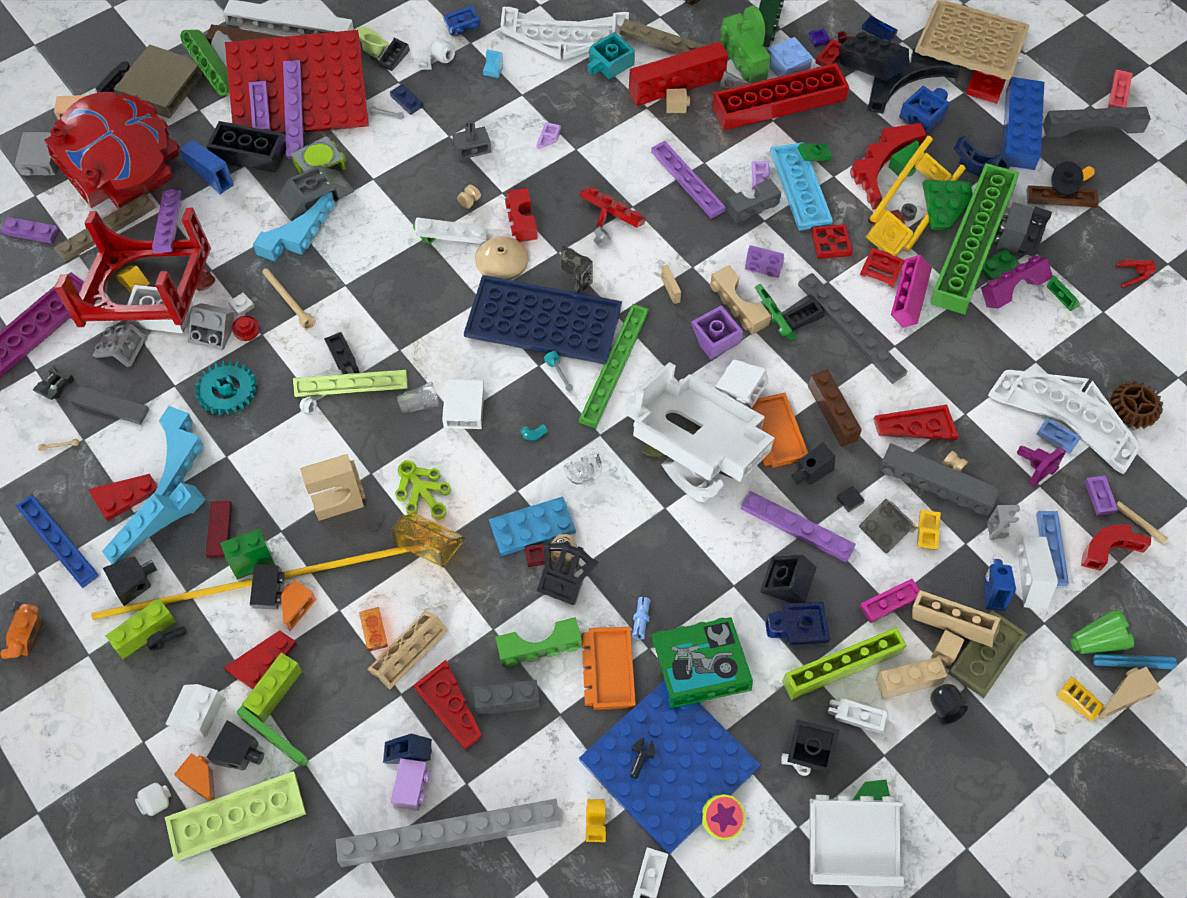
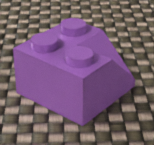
M722 305L691 322L699 345L710 360L741 343L743 331Z

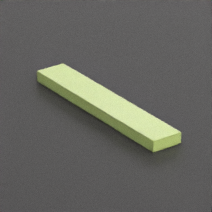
M406 369L293 378L295 397L408 388Z

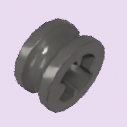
M910 203L904 204L900 217L906 221L913 220L917 213L916 206Z

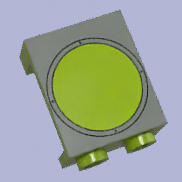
M327 136L291 153L293 164L300 174L318 165L329 168L338 163L342 170L346 169L344 154L342 152L339 153L334 141L331 142Z

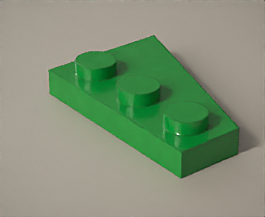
M761 284L755 286L754 288L762 299L760 302L771 312L772 321L775 324H779L780 328L778 330L783 337L787 336L790 341L795 339L797 336L768 292Z

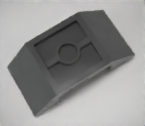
M318 165L288 179L277 201L293 221L307 211L306 203L331 191L334 192L338 199H341L353 193L354 189L338 170Z

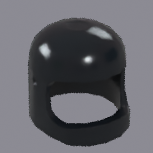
M952 684L940 685L931 693V704L936 710L942 725L956 722L968 710V705L961 693ZM960 708L958 713L943 718L949 711Z

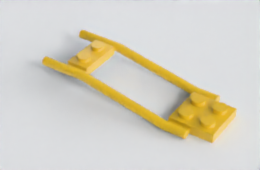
M931 136L926 137L869 218L872 222H875V225L866 235V238L882 252L896 256L902 247L905 251L909 252L930 222L927 212L913 234V231L889 210H885L914 165L929 180L957 181L966 169L964 165H960L952 175L927 152L924 153L933 140Z

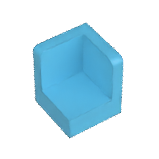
M487 50L483 75L499 78L503 69L502 52Z

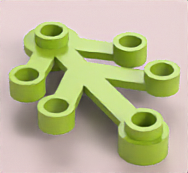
M409 460L401 462L398 466V474L401 480L395 495L398 501H405L408 497L406 491L409 480L412 482L413 488L410 500L406 505L407 514L410 516L417 514V502L420 494L430 507L431 516L435 520L445 518L447 514L445 505L437 503L428 492V490L439 491L444 496L450 494L451 488L449 483L435 482L440 479L439 470L436 468H418L415 463ZM433 473H437V476H435V477H433V476H431V475H432ZM417 476H427L433 482L422 481ZM443 487L448 488L446 491L441 490ZM400 493H404V494H405V495L402 496V497H399V496H398ZM414 507L415 510L409 511V508ZM441 511L442 514L436 515V512Z

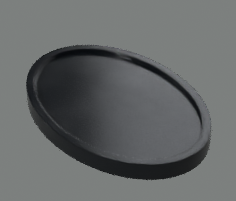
M1065 161L1058 164L1051 175L1053 189L1062 196L1074 195L1082 186L1083 172L1074 162Z

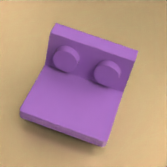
M749 245L745 269L779 278L785 259L784 254Z

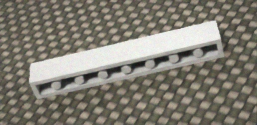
M229 0L223 12L227 25L291 36L354 30L351 19L239 0Z

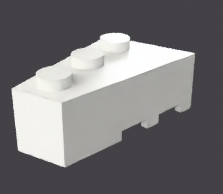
M1022 536L1020 544L1016 546V554L1019 557L1023 607L1048 609L1058 580L1047 537Z

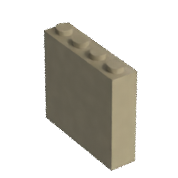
M149 44L129 71L125 73L121 81L115 86L114 91L117 96L127 94L134 97L137 95L140 100L143 99L149 105H153L158 115L170 119L204 73L194 59Z

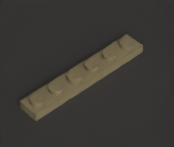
M624 19L619 33L620 35L678 54L707 46L628 19Z
M144 193L101 220L109 229L117 232L156 207ZM84 229L57 245L54 249L66 263L94 246L95 243L89 231Z

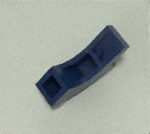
M966 136L960 137L954 147L956 153L961 157L959 164L964 165L967 171L977 176H981L986 163L1009 169L1011 166L1001 153L997 155L981 153Z

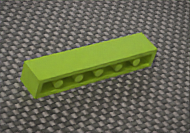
M895 627L785 673L782 683L791 700L898 656L902 654L907 645L899 630Z

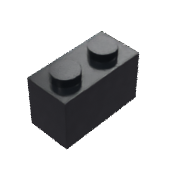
M254 564L249 604L252 608L278 610V604L282 603L280 584H283L285 579V573L282 572L280 566Z

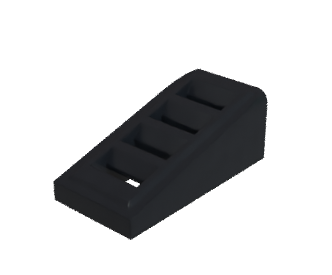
M394 37L379 60L378 65L393 71L410 51L409 45Z
M813 298L783 316L791 329L795 330L823 318L824 311L816 298ZM798 314H801V316L803 317L802 320H800ZM794 316L797 322L793 323L790 317Z

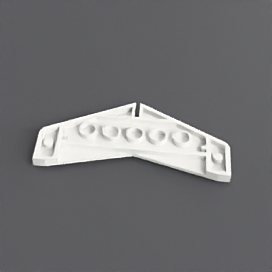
M503 7L501 31L559 60L561 59V49H564V60L589 52L592 44L613 32L622 39L627 38L619 33L624 19L629 20V12L613 13L612 17L577 22L548 20L518 12L517 8Z
M1006 370L1003 372L989 392V397L1008 405L1063 421L1109 465L1124 475L1137 455L1140 445L1093 381L1084 393L1081 390L1089 380L1087 378Z

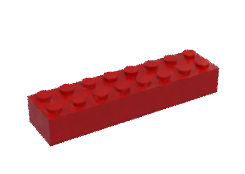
M837 63L714 92L712 108L724 131L845 101L849 85Z

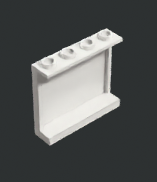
M816 795V799H810V882L828 885L904 886V877L900 874V806H903V803L896 801V797L883 796L882 801L874 800L873 796H860V800H851V796L838 795V799H829V795Z

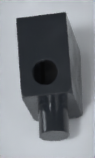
M822 442L798 461V471L791 475L792 479L796 484L804 480L809 485L813 484L834 471L835 455Z
M130 557L108 565L103 570L117 597L125 606L151 587L147 576L157 571V568L152 560L140 565L136 557Z
M226 720L207 758L212 764L243 771L247 768L249 762L260 765L263 761L264 753L256 750L259 743L255 737Z

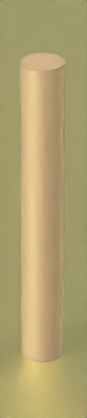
M1117 502L1116 506L1120 512L1162 544L1168 540L1164 534L1122 502Z

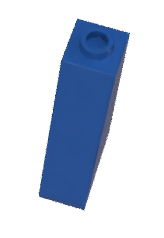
M194 140L179 149L183 160L220 195L234 186L224 160Z

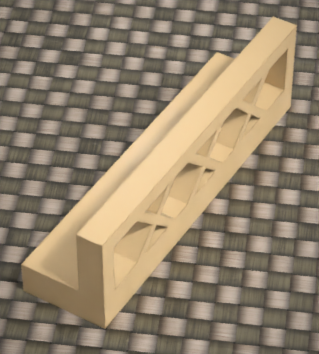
M424 611L367 670L372 675L378 677L388 689H391L448 629L436 615Z

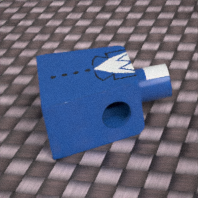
M1001 559L991 560L990 567L984 578L986 609L1006 611L1016 591L1012 567L1010 565H1003Z

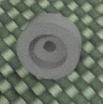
M600 226L594 231L597 237L593 241L597 245L601 242L607 244L612 239L609 233Z

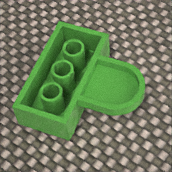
M756 6L747 7L744 10L743 16L741 13L724 18L721 26V38L719 39V42H721L728 53V58L733 61L735 68L742 74L743 80L750 84L767 80L771 56L763 46L765 23L760 10Z

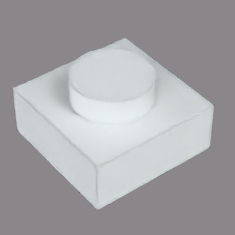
M244 293L228 302L239 317L255 308L253 302Z

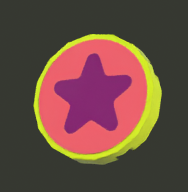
M725 794L715 795L704 805L702 824L706 832L713 838L722 840L732 839L744 827V809L741 803L733 796Z

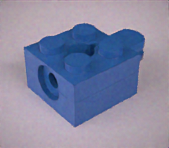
M922 86L903 103L899 118L908 124L922 123L927 134L946 116L950 104L946 100L948 97L947 91L942 88L931 91Z

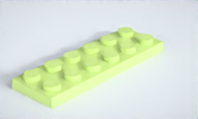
M293 771L165 817L174 860L179 861L306 815L297 778Z

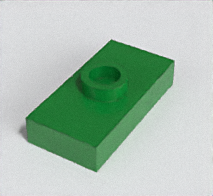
M801 143L797 147L804 161H830L833 157L826 143Z

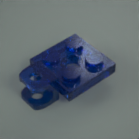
M823 602L783 604L782 611L770 613L765 622L767 636L770 638H786L787 636L788 645L828 643L830 641ZM803 619H806L811 625L804 627L801 623Z

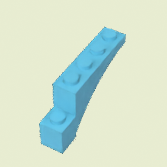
M332 192L322 195L309 210L295 220L267 232L261 231L253 243L256 255L276 261L278 256L283 253V248L303 255L304 251L309 248L313 237L318 234L321 224L326 221L328 213L335 206Z
M171 406L167 407L159 420L166 434L167 457L163 476L154 493L166 497L180 483H183L184 476L187 471L191 470L197 455L201 454L204 446L199 436L189 433L193 426L189 413Z
M180 483L168 497L152 494L102 550L103 554L111 564L124 560L135 548L160 529L187 514L194 513L206 499L195 486Z

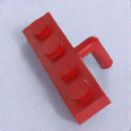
M588 187L581 190L580 197L602 209L596 224L597 227H603L608 213L635 228L645 224L647 218L642 216L640 212L629 209L626 204L613 200L610 195L599 192L597 188Z

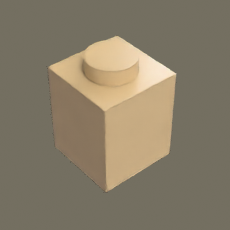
M667 89L666 113H686L687 106H690V96H687V90Z
M945 630L931 658L940 657L943 666L947 665L950 667L955 661L964 639Z

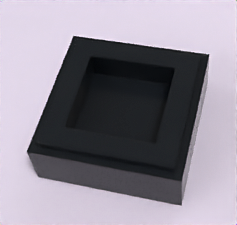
M854 486L837 495L838 501L848 513L862 505L865 501Z

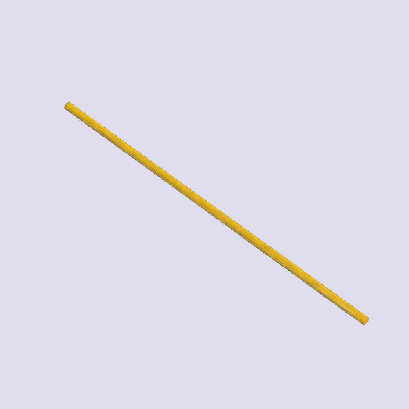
M453 536L289 570L284 572L285 578L444 545L455 541ZM252 579L159 599L165 605L252 586ZM157 599L93 612L91 616L95 620L141 610Z

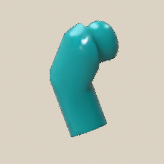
M543 424L535 430H530L529 426H525L520 430L523 438L531 441L539 439L548 432Z

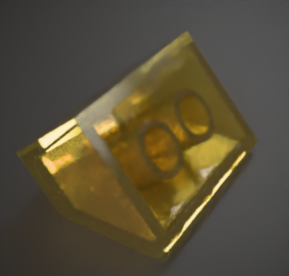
M418 514L401 516L391 528L395 545L442 568L465 540L464 536Z

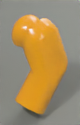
M1088 166L1082 170L1083 181L1094 175L1095 170L1093 167Z

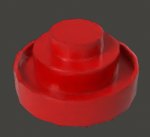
M244 315L233 322L232 331L238 340L249 341L257 337L260 326L255 317Z

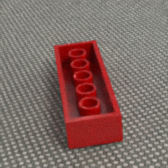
M717 42L631 68L629 70L628 93L635 105L639 106L665 98L667 89L691 90L721 81L724 71L727 70L728 53L721 42Z

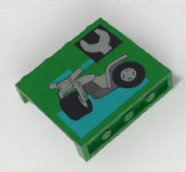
M732 617L718 618L710 622H699L686 627L679 626L676 629L660 630L651 634V645L656 650L668 690L670 709L752 691L753 679Z

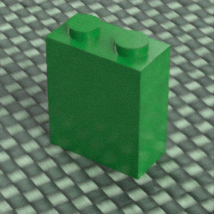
M260 528L221 542L226 561L237 580L253 574L254 564L275 565L270 548Z

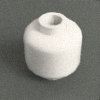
M439 39L433 43L431 55L441 63H448L455 56V48L451 43Z
M152 783L138 792V798L135 799V802L143 815L154 816L168 807V798L171 797V794L166 785L161 786L158 783Z

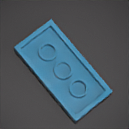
M563 496L489 519L500 556L523 550L526 546L552 541L559 534L571 535L576 533Z

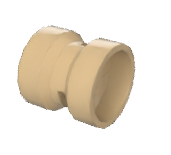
M468 185L464 192L457 196V200L461 206L470 209L474 201H478L481 197V193L475 186Z
M951 451L942 462L943 465L962 472L969 463L964 458L960 459L954 451Z

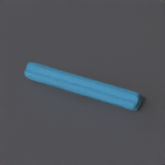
M1097 653L1092 657L1093 665L1147 667L1155 669H1175L1177 667L1176 658Z

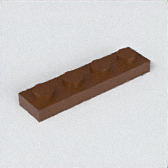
M1028 185L1026 189L1027 203L1097 208L1099 204L1097 190L1079 189L1074 195L1062 196L1053 187Z

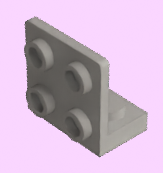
M131 323L110 326L104 330L103 337L95 346V352L92 356L94 358L114 356L126 367L132 366L147 336Z

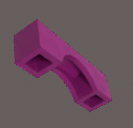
M1033 256L1028 259V262L1015 266V269L1002 273L1001 277L988 281L985 286L981 287L986 307L999 309L1011 302L1014 288L1021 280H1025L1027 284L1041 285L1050 280L1053 275L1048 258Z

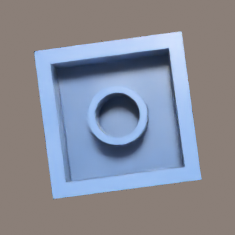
M795 37L767 49L771 56L769 67L777 77L811 69L813 57Z

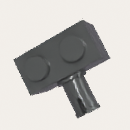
M466 121L464 132L452 134L453 145L459 160L491 153V141L485 126L475 128L473 121H469L470 126H468V121Z

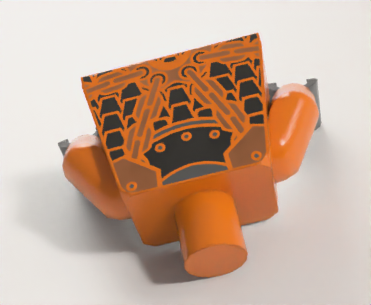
M12 601L14 605L9 612L15 615L6 634L7 649H0V662L3 659L16 658L20 655L29 656L43 622L38 615L39 608L37 606Z

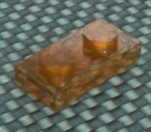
M376 607L360 611L359 615L367 651L370 652L388 647L380 608Z

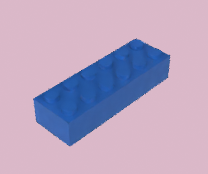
M1011 77L1006 89L1002 155L1011 167L1035 170L1041 157L1045 84L1043 81Z

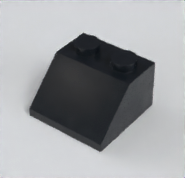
M804 555L772 557L760 591L789 603L806 602L817 567Z
M797 719L787 762L830 773L839 730Z

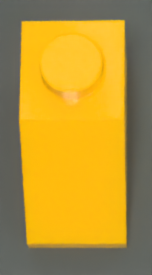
M128 266L115 275L116 279L130 293H132L134 285L147 286L150 284L138 266Z

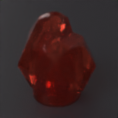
M203 269L196 289L198 291L208 289L214 284L215 277L208 270Z

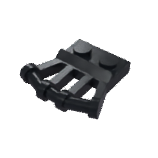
M545 541V567L537 592L575 605L584 579L597 566L599 561L588 555L584 548L579 546L576 548L571 546L569 542L551 543V541ZM551 551H561L554 569L551 566ZM567 553L574 555L567 574L561 570ZM581 558L589 566L579 577H575L574 575Z

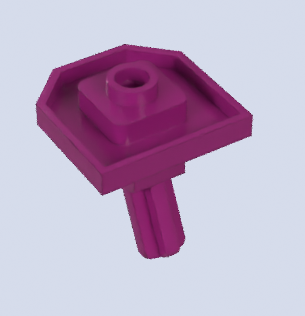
M1020 446L1017 451L1019 456L1030 460L1031 466L1035 469L1029 482L1032 487L1048 474L1053 475L1059 469V465L1066 453V450L1062 447L1057 448L1051 454L1040 448L1034 451L1025 446Z

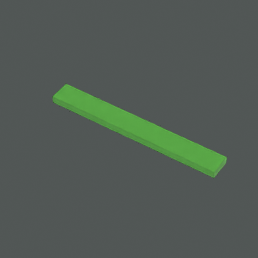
M632 304L609 353L607 363L604 364L581 413L579 423L597 428L647 319L649 309Z

